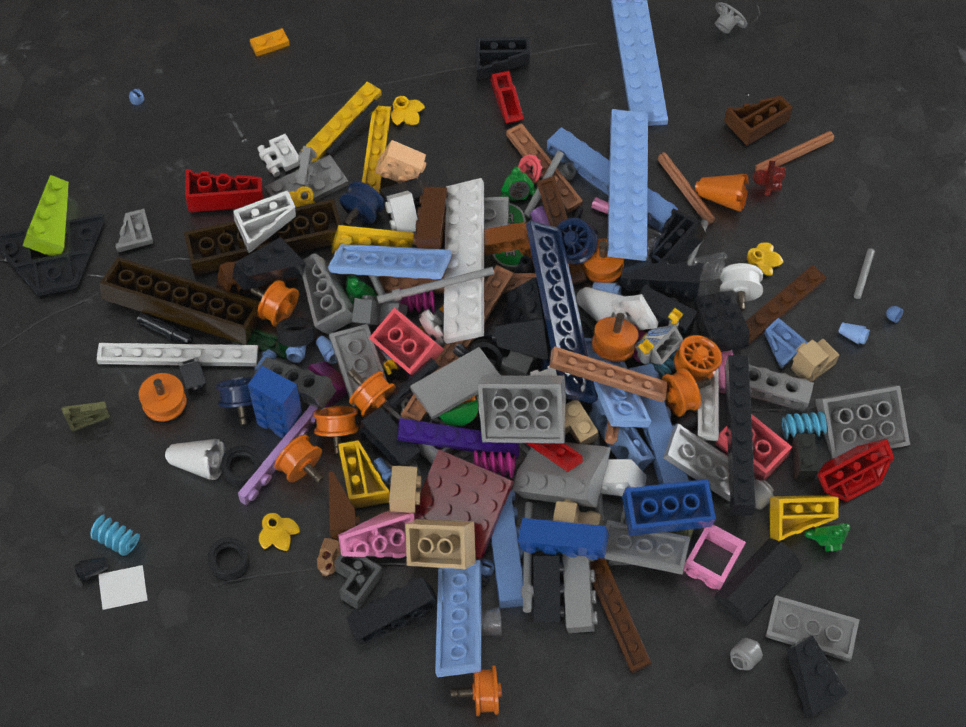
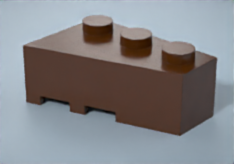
M780 95L760 100L759 103L751 105L746 103L743 104V107L727 108L724 122L746 145H749L789 121L793 107Z

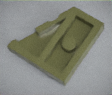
M105 402L61 408L72 432L110 417Z

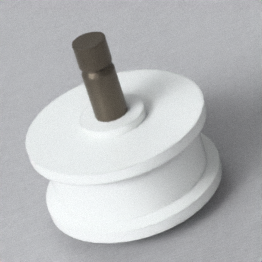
M745 263L726 266L720 272V280L723 282L720 286V292L732 290L739 308L743 312L745 311V302L753 301L762 295L763 286L760 282L763 279V272L760 268Z

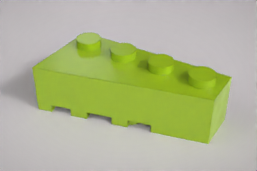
M50 175L23 243L24 247L49 256L62 254L65 242L68 181Z

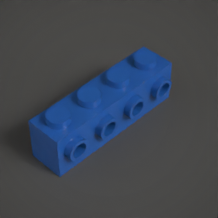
M522 518L518 543L521 550L527 553L538 551L548 555H556L557 553L565 554L572 558L585 556L588 559L597 560L598 558L605 559L609 534L606 526Z

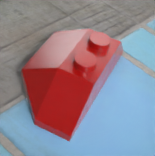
M887 439L856 446L824 463L817 475L825 493L848 502L881 484L890 463L894 459V455Z

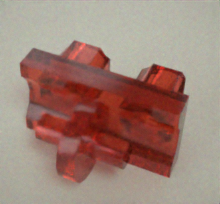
M770 160L767 171H755L753 181L758 185L766 184L764 195H770L771 190L781 191L782 180L785 178V167L775 166V161Z

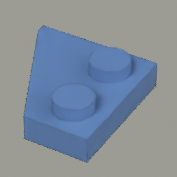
M779 318L764 333L781 369L796 356V350L802 343H808Z

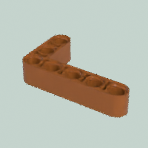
M522 222L484 229V255L519 250L523 256L531 257L534 267L526 228L527 223Z

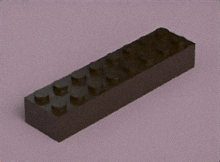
M331 199L295 207L296 217L250 253L235 221L184 232L194 276L218 271L220 265L226 262L239 261L280 237L295 253L332 245L338 225H342L335 200Z
M120 257L116 258L99 283L103 300L245 345L261 320L257 314L260 301Z

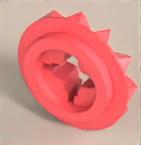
M526 155L520 160L518 167L527 174L533 183L539 181V177L543 175L541 169L544 167L541 166V160L536 155ZM530 166H534L532 169L533 173H530Z

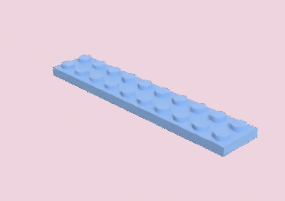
M611 0L628 109L633 112L648 113V126L667 125L668 116L647 0Z
M611 110L607 257L646 261L648 113Z

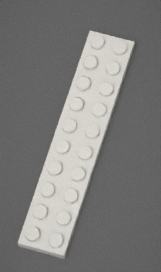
M482 178L446 186L448 198L446 199L445 250H451L452 257L445 270L444 279L484 269V182ZM484 277L444 287L445 343L449 344L484 336Z

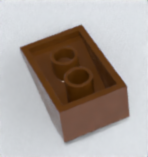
M329 471L331 539L339 541V534L360 524V516L356 517L355 509L333 471Z

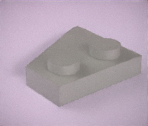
M303 146V151L300 150L298 161L300 162V168L296 170L295 180H297V184L300 186L308 187L313 166H311L312 159H316L317 153L307 146Z
M141 209L125 213L124 225L119 233L120 239L116 243L117 252L153 244L145 210Z

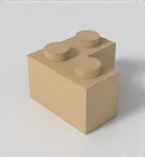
M824 339L818 343L814 340L807 344L804 342L796 350L797 354L793 358L794 362L791 370L799 378L812 382L836 364L839 354Z
M573 400L565 405V435L570 432L577 444L588 445L598 439V430L579 400Z
M392 466L389 497L390 512L415 513L416 504L420 505L421 489L419 488H421V475H417V467Z
M570 500L556 501L553 521L603 526L601 514L595 511L580 512L578 504Z

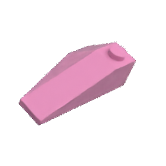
M383 512L339 534L341 555L394 558L407 556L405 524L414 520V513Z

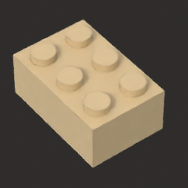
M415 519L405 524L407 566L467 569L476 564L473 521Z

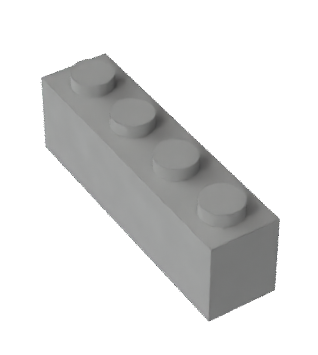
M563 554L566 629L569 633L595 631L594 625L598 624L597 611L593 612V604L597 603L596 591H592V583H595V571L591 570V562H594V560L588 559L585 556L572 558Z

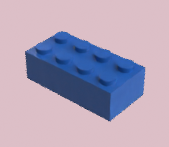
M261 366L248 383L256 421L262 428H269L277 436L284 438L302 416L297 384Z
M708 479L625 488L622 495L629 536L712 527L716 520Z

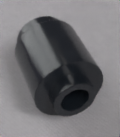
M686 411L683 416L675 419L672 425L680 424L690 432H693L698 428V415L695 412Z

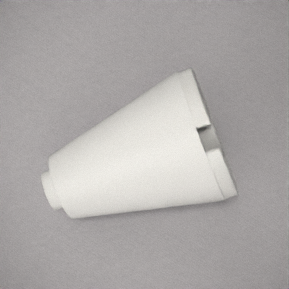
M585 287L579 290L576 299L577 304L598 322L606 317H616L612 310L611 302L617 299L619 303H622L625 296Z
M208 439L171 444L166 450L165 457L168 463L209 480H216L222 473L220 466L226 450L224 443L219 442V439Z

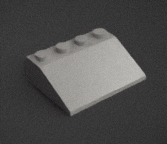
M482 376L478 383L482 442H565V376Z
M890 385L815 399L817 412L821 411L825 414L827 431L824 437L831 459L856 446L882 439L888 440L891 449L910 445L900 385Z
M564 442L583 456V462L569 472H566L531 447L517 471L512 491L525 499L548 502L570 500L579 506L597 507L611 450L610 447Z

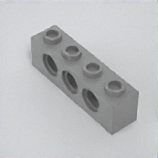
M749 364V377L755 380H750V397L799 411H806L814 385L813 382Z

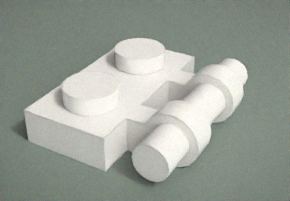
M286 134L269 140L270 147L265 148L264 145L258 147L260 158L266 162V168L274 177L280 175L278 170L280 167H283L286 172L300 166L298 161L299 155ZM276 155L277 159L273 161L271 156Z
M642 294L626 296L622 303H619L617 299L611 302L614 314L623 313L625 315L624 319L636 325L639 330L657 328L659 322Z

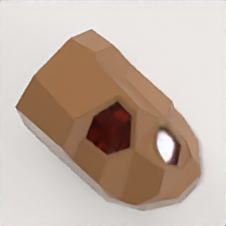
M324 538L317 558V568L323 576L327 577L336 571L334 562L341 554L338 540Z

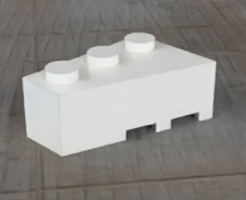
M288 190L233 211L235 223L249 253L296 217L295 205Z
M608 459L600 493L622 496L625 488L645 486L647 476L632 459Z

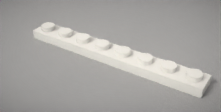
M99 343L97 363L179 365L178 363L198 357L201 366H257L258 345Z

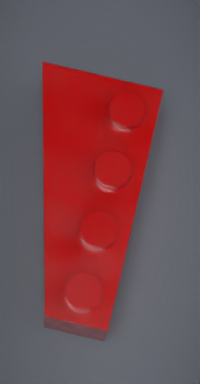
M185 169V199L188 211L237 209L263 200L262 178L246 175L232 177L228 176L227 173L213 175L209 174L208 171L194 173L192 170Z

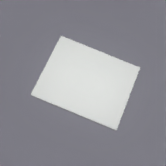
M143 565L98 574L103 610L148 601Z

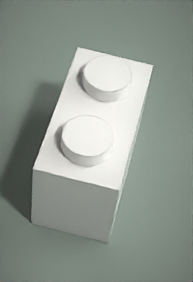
M404 191L386 196V211L391 214L392 218L389 221L391 230L403 232L416 231L415 225L418 218L412 193Z

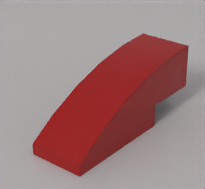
M510 72L492 74L491 84L505 123L509 124L524 120Z

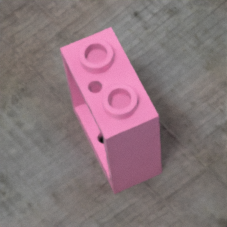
M715 525L706 527L686 560L683 571L691 578H698L704 581L708 587L720 590L746 542ZM705 539L733 553L721 576L694 562Z

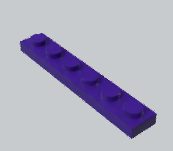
M400 418L398 421L397 440L469 452L477 451V453L485 451L488 455L490 451H493L494 456H497L498 452H502L503 457H505L507 452H510L511 458H513L514 454L515 459L519 457L520 443L482 442V433L478 430Z

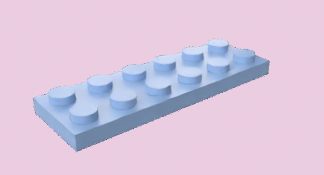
M340 244L328 268L329 273L436 280L442 279L452 255L451 250Z
M584 338L588 357L627 369L624 361L614 362L598 356L592 349V338ZM594 381L595 390L611 426L649 428L651 420L640 395Z
M476 560V564L467 569L438 568L435 667L437 677L481 672L480 560Z

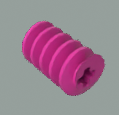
M431 290L428 294L423 292L404 297L400 304L408 305L410 313L413 312L415 307L418 313L421 312L422 308L425 311L432 308L434 313L435 294Z
M474 451L473 464L496 474L500 472L503 477L508 472L510 478H513L515 454L511 458L510 452H507L505 458H503L502 452H498L497 457H495L493 451H490L487 457L485 451H482L480 457H478L477 451Z

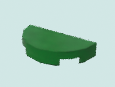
M474 400L457 405L439 417L447 425L454 427L464 426L476 417L478 402Z

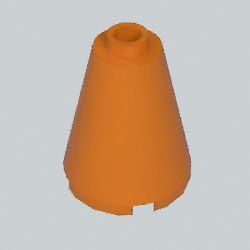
M747 174L701 177L700 181L696 182L695 192H698V195L702 198L741 212L747 199L748 190H746L745 184H749V178Z

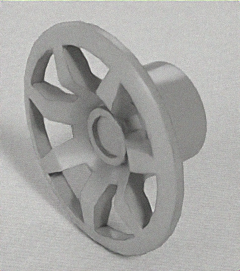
M723 2L716 3L715 8L720 16L716 20L715 25L719 30L729 33L736 24L741 28L747 27L746 19L738 10Z

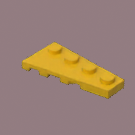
M338 225L332 244V253L338 250L340 244L411 248L414 233Z

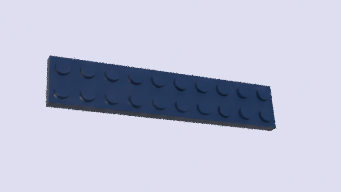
M529 221L526 224L551 350L555 346L588 357L561 229ZM556 370L557 376H565L567 399L592 404L598 400L594 381Z

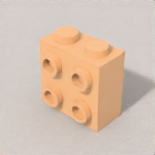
M391 140L378 159L375 173L398 183L415 178L418 179L419 173H423L426 167V162H424L426 154Z

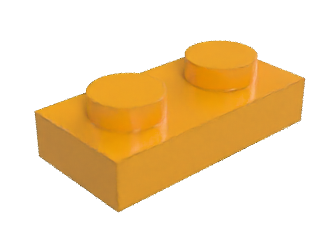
M283 28L249 39L256 57L290 45Z

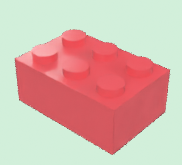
M396 308L392 309L369 337L374 344L410 375H413L430 358L436 360L444 350Z
M751 414L754 478L761 481L762 479L766 480L787 459L792 446ZM726 426L719 433V438L715 445L728 455Z

